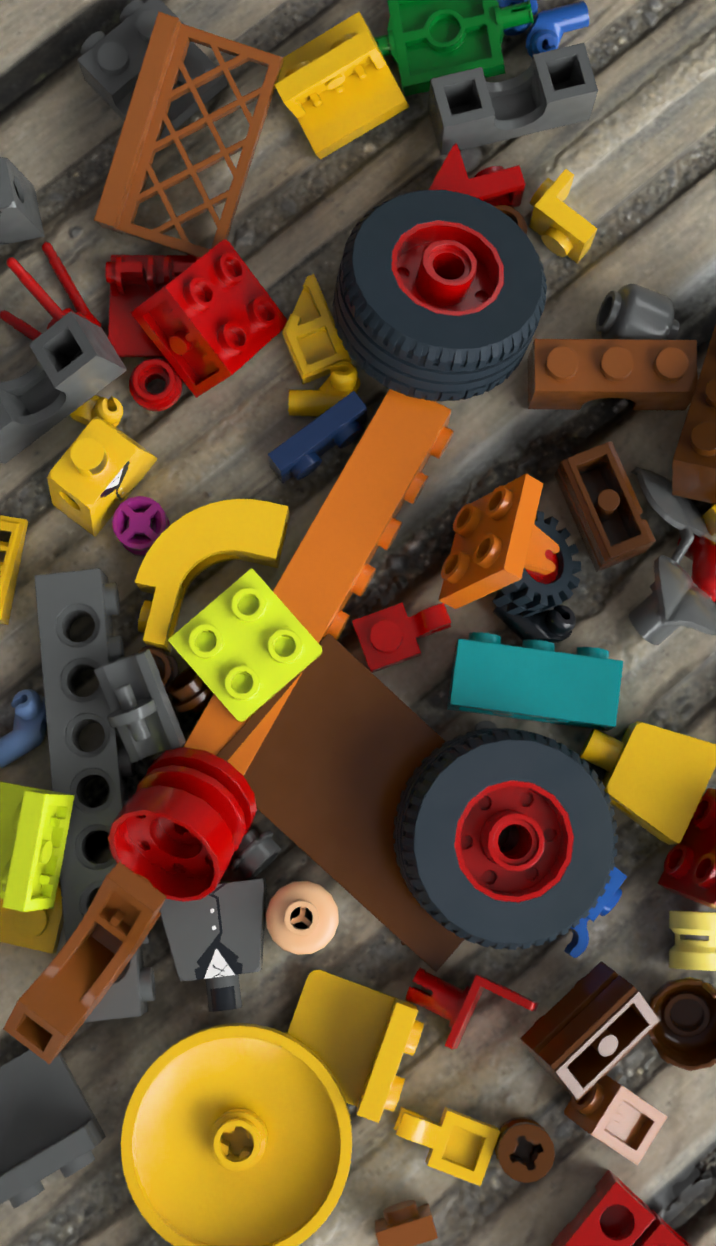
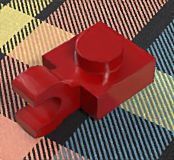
M402 602L352 621L371 673L422 655L417 642L418 639L451 628V620L444 603L434 605L408 617Z

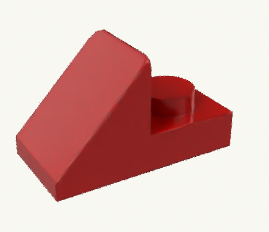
M455 143L429 190H447L468 194L493 206L507 205L514 208L521 205L526 184L519 165L504 169L502 166L488 167L478 172L474 178L469 179L459 147Z

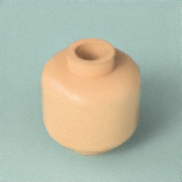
M308 880L293 881L279 888L270 899L266 910V928L272 940L284 951L296 955L312 954L324 948L334 937L339 923L338 906L333 895L322 885ZM300 907L299 916L291 919L294 909ZM306 908L311 911L313 921L305 917ZM302 921L308 928L299 929L294 924Z

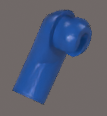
M579 1L538 13L526 37L528 54L533 57L534 54L558 49L564 33L588 27L589 13L586 3Z

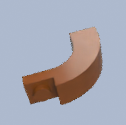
M118 862L105 877L88 911L71 937L47 968L18 999L3 1029L50 1065L92 1013L134 956L161 915L159 910L167 897L155 889L145 877L135 874L121 862Z

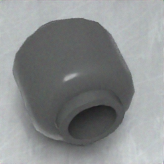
M628 284L622 286L618 292L610 291L606 295L597 315L596 330L601 332L602 339L675 340L679 331V321L674 319V305L666 295L636 284Z

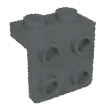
M28 1050L0 1067V1204L9 1200L14 1209L45 1190L40 1181L60 1169L64 1178L93 1162L95 1157L91 1150L106 1137L61 1053L49 1065L34 1052Z

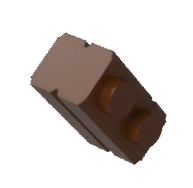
M612 441L561 461L559 469H557L554 476L596 572L645 553L656 540L647 520L640 517L643 511Z
M601 961L585 977L577 981L574 987L545 1015L537 1019L534 1025L520 1039L541 1067L571 1096L579 1101L596 1085L600 1078H603L657 1026L660 1020L635 986Z

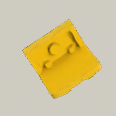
M316 969L307 976L287 1034L302 1042L322 1059L339 1083L346 1103L357 1107L358 1116L379 1123L384 1109L394 1112L405 1081V1078L397 1076L396 1073L403 1053L411 1056L414 1055L424 1023L415 1020L418 1013L415 1004L329 972Z

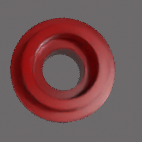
M160 358L147 359L139 363L130 375V393L134 401L146 410H166L178 401L182 393V379L167 360ZM154 379H161L166 382L164 390L158 394L147 391L148 384Z

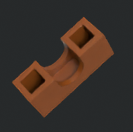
M534 339L528 356V409L580 410L584 403L591 400L622 398L632 401L633 410L685 411L691 403L698 382L697 340Z

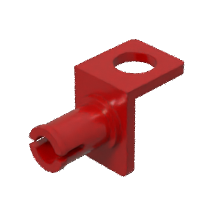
M421 967L416 972L412 982L431 990L433 994L430 995L416 987L409 986L405 1001L412 1002L450 1021L449 1027L452 1029L444 1046L452 1050L458 1048L484 988L530 1011H536L539 1004L482 975H476L471 987L467 986L463 990L426 972Z

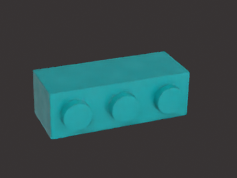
M470 632L468 640L458 639L455 645L447 710L609 731L616 727L623 661L609 659V651L600 648L577 647L576 654L555 652V644L548 641L528 639L523 640L522 647L501 644V636L495 634Z

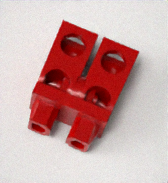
M609 1169L596 1184L595 1193L551 1244V1246H691L654 1210H650L648 1205Z

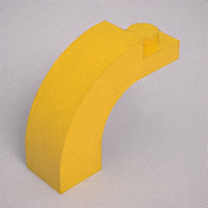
M255 499L223 500L207 504L185 514L162 532L146 553L135 579V584L142 592L154 594L152 601L144 600L138 620V631L144 632L143 641L146 645L164 649L166 652L171 651L172 645L168 639L175 634L185 593L192 581L208 567L224 561L241 560L278 568L290 521L288 506Z

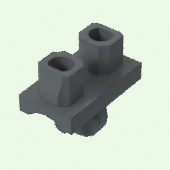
M150 649L109 662L94 670L111 711L107 719L112 728L117 727L131 763L158 752L181 747L186 742Z

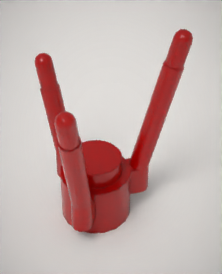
M49 242L43 243L42 250L77 312L75 314L101 327L102 324L88 309L52 245ZM14 257L7 259V266L53 318L48 324L47 329L70 311L74 313L71 308L61 310ZM6 310L0 312V318L32 341L42 334Z

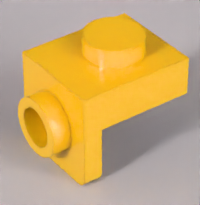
M565 169L555 182L547 178L534 193L530 200V204L534 209L529 227L541 236L544 245L551 252L560 257L567 255L578 264L590 249L598 228L563 202L570 192L575 176L568 169Z

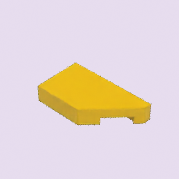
M314 274L306 277L300 297L282 332L284 342L302 384L331 374L330 368L338 362L351 363L350 356L342 344L343 341L337 334L338 330L335 328L334 319Z

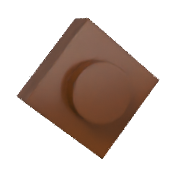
M415 1200L400 1202L384 1209V1218L375 1220V1233L379 1246H416L438 1238L429 1203L417 1207Z

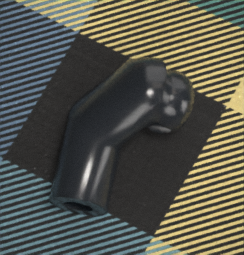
M508 604L501 607L497 606L493 610V613L522 641L531 639L560 643L570 637L576 625L574 612L564 605H557L553 610H545L529 617H521V613L514 616L506 613Z

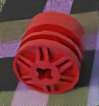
M187 747L167 750L153 761L146 776L139 782L136 793L127 800L112 823L108 836L111 854L117 863L121 862L135 874H139L149 880L155 889L167 897L166 899L181 902L203 899L216 889L229 866L233 853L239 848L244 835L247 834L257 812L255 794L245 777L226 760L205 750Z

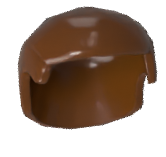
M689 976L665 982L650 997L649 1006L660 1020V1023L648 1033L652 1044L660 1058L668 1064L687 1071L712 1067L716 1063V988L711 983H706L702 979Z

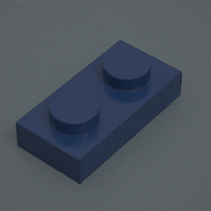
M355 391L351 392L268 453L270 468L282 483H285L293 476L297 480L305 478L322 463L320 458L322 454L335 445L340 449L345 448L364 432L365 428L362 425L367 422V406Z

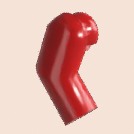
M694 534V540L684 555L693 561L691 578L698 588L702 589L713 602H716V543L704 536L699 537Z

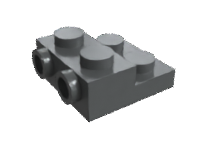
M142 0L131 1L120 15V24L107 35L102 31H98L88 37L81 48L82 56L77 59L84 80L123 121L126 118L158 11L177 17L161 0H148L145 3ZM190 41L184 65L191 79H194L217 66L194 42ZM182 72L180 73L176 88L187 83ZM225 74L197 88L204 105L227 86ZM192 92L171 102L168 117L175 130L200 109ZM164 124L160 139L170 135L166 124Z

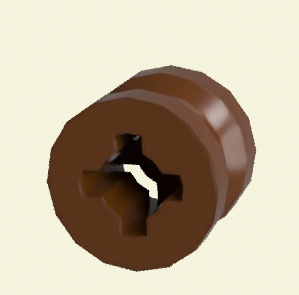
M526 1117L512 1118L502 1124L494 1149L504 1172L513 1180L523 1183L536 1182L546 1176L553 1166L555 1151L554 1144L544 1128L534 1119ZM539 1146V1148H536V1149L534 1150V1154L532 1155V1157H530V1155H531L532 1152H533L534 1147Z

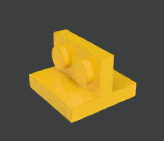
M360 12L355 13L283 57L284 62L278 82L274 84L283 103L298 119L310 145L320 160L410 107Z

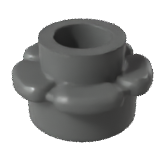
M253 829L244 835L239 848L233 853L237 859L231 866L234 872L240 870L249 880L254 879L263 872L282 850L272 840L274 833L268 830L260 835Z

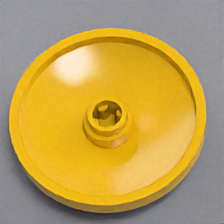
M230 1023L208 1027L190 1034L173 1044L157 1058L138 1082L127 1106L122 1125L121 1159L126 1183L142 1216L163 1239L173 1246H298L313 1235L327 1220L344 1190L351 1164L353 1143L350 1113L344 1094L330 1069L320 1057L299 1040L279 1030L257 1024Z

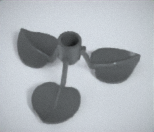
M636 467L631 473L637 475L638 482L646 499L665 521L679 529L681 540L671 558L661 555L655 560V582L650 585L653 593L629 613L630 621L636 631L646 641L656 646L661 644L680 626L692 628L705 634L716 635V602H713L702 589L698 588L686 570L679 565L694 540V534L699 537L707 534L704 518L692 499L672 495V481L655 472Z

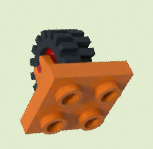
M526 473L504 486L497 487L493 492L473 503L464 505L460 509L453 523V531L456 533L451 552L441 570V577L444 580L439 601L454 609H458L490 593L496 592L497 595L492 600L495 605L501 607L508 604L506 613L513 616L521 613V617H529L570 599L574 594L571 590L577 588L580 579L573 574L581 571V562L572 561V555L579 553L576 543L568 547L565 539L571 536L566 527L557 531L556 526L559 521L553 516L544 520V512L537 511L543 488L542 482Z

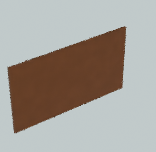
M328 633L319 643L323 650L322 654L261 706L216 756L228 761L301 674L244 775L255 794L256 807L401 940V945H407L437 972L465 939L458 937L438 923L412 896L413 894L409 891L400 873L401 869L397 865V855L393 845L396 843V839L393 838V830H395L394 817L398 813L396 807L400 803L402 790L405 791L407 787L405 785L406 782L412 777L415 768L422 765L421 761L425 757L430 756L434 749H440L446 741ZM509 826L501 831L498 839L499 846L507 841L510 832Z

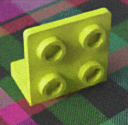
M253 568L247 571L168 639L174 649L239 722H244L323 652L321 645Z
M0 781V899H4L3 908L21 912L54 908L75 795Z

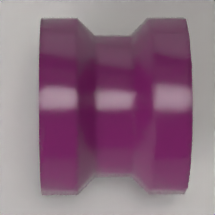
M136 496L128 498L118 506L114 512L112 524L114 533L124 548L135 556L145 557L156 539L170 526V521L159 503L149 497ZM135 534H139V535L145 534V535H146V536H136V537L133 539V537L135 536Z

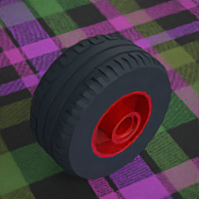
M419 190L396 196L368 211L364 218L356 223V227L353 228L346 242L332 303L335 328L338 330L337 334L343 341L342 344L345 350L349 352V355L357 362L358 366L389 389L409 397L430 401H458L482 395L509 378L512 372L519 366L533 338L546 303L547 280L543 272V264L532 242L523 230L509 216L485 201L468 194L447 190Z
M486 728L479 731L466 732V735H459L453 740L443 743L440 749H434L430 756L425 757L421 761L422 765L415 768L412 777L405 784L407 785L405 791L402 790L401 800L396 807L398 813L394 817L395 830H393V838L396 839V843L393 845L397 855V865L401 869L400 873L409 891L438 923L468 942L477 943L487 948L491 946L493 949L506 948L508 950H516L517 947L526 949L530 948L531 945H543L544 941L551 942L557 939L556 936L568 933V929L571 927L575 928L580 923L579 920L581 918L585 919L590 914L589 910L596 907L598 897H602L606 891L604 887L606 883L609 884L611 876H609L610 871L614 870L616 864L613 861L614 857H617L615 843H618V835L615 834V829L618 827L616 820L613 818L615 815L614 807L610 806L611 799L608 793L604 791L605 786L603 782L597 779L598 775L596 772L589 768V764L584 759L579 758V754L568 749L564 744L537 733L509 728ZM509 826V837L503 845L499 846V835L504 828Z

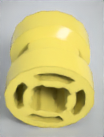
M669 911V928L675 933V945L669 950V968L716 971V912ZM685 935H708L709 940L685 939Z

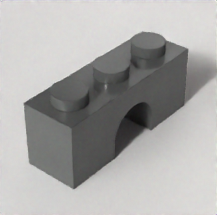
M580 43L534 54L531 65L526 71L502 82H486L482 67L430 79L428 112L440 155L449 153L455 143H457L461 151L589 120L598 88L585 44Z
M70 311L29 344L38 359V363L26 374L10 381L0 382V463L6 464L127 371L101 327Z

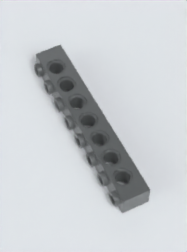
M100 568L34 575L52 789L55 792L75 795L60 872L65 942L68 941L85 916L107 874L117 865L113 856L102 864L94 861L89 854V842L99 832L105 831L110 833L112 823L129 799L127 777L135 776V762L131 763L117 727L112 728L107 719L111 711L100 684L98 689L87 697L77 696L74 689L75 680L81 672L89 669L95 670L101 665L125 657L122 637L114 636L112 615H120L118 586L116 582L109 583L108 577ZM81 617L93 618L95 629L92 636L83 642H73L70 638V627L73 622ZM100 723L105 732L103 744L95 751L84 752L79 744L80 732L88 724ZM103 777L110 787L109 797L103 805L92 808L84 799V788L91 779ZM150 932L85 1022L136 1017L148 1012L147 1002L155 1001L156 986L153 967H144L142 945L150 944Z

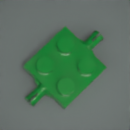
M387 0L390 14L387 34L374 37L383 57L392 55L394 62L399 68L404 95L410 96L429 91L430 79L482 67L485 78L506 74L501 49L504 36L503 29L528 23L532 24L534 20L530 0L499 8L497 0Z

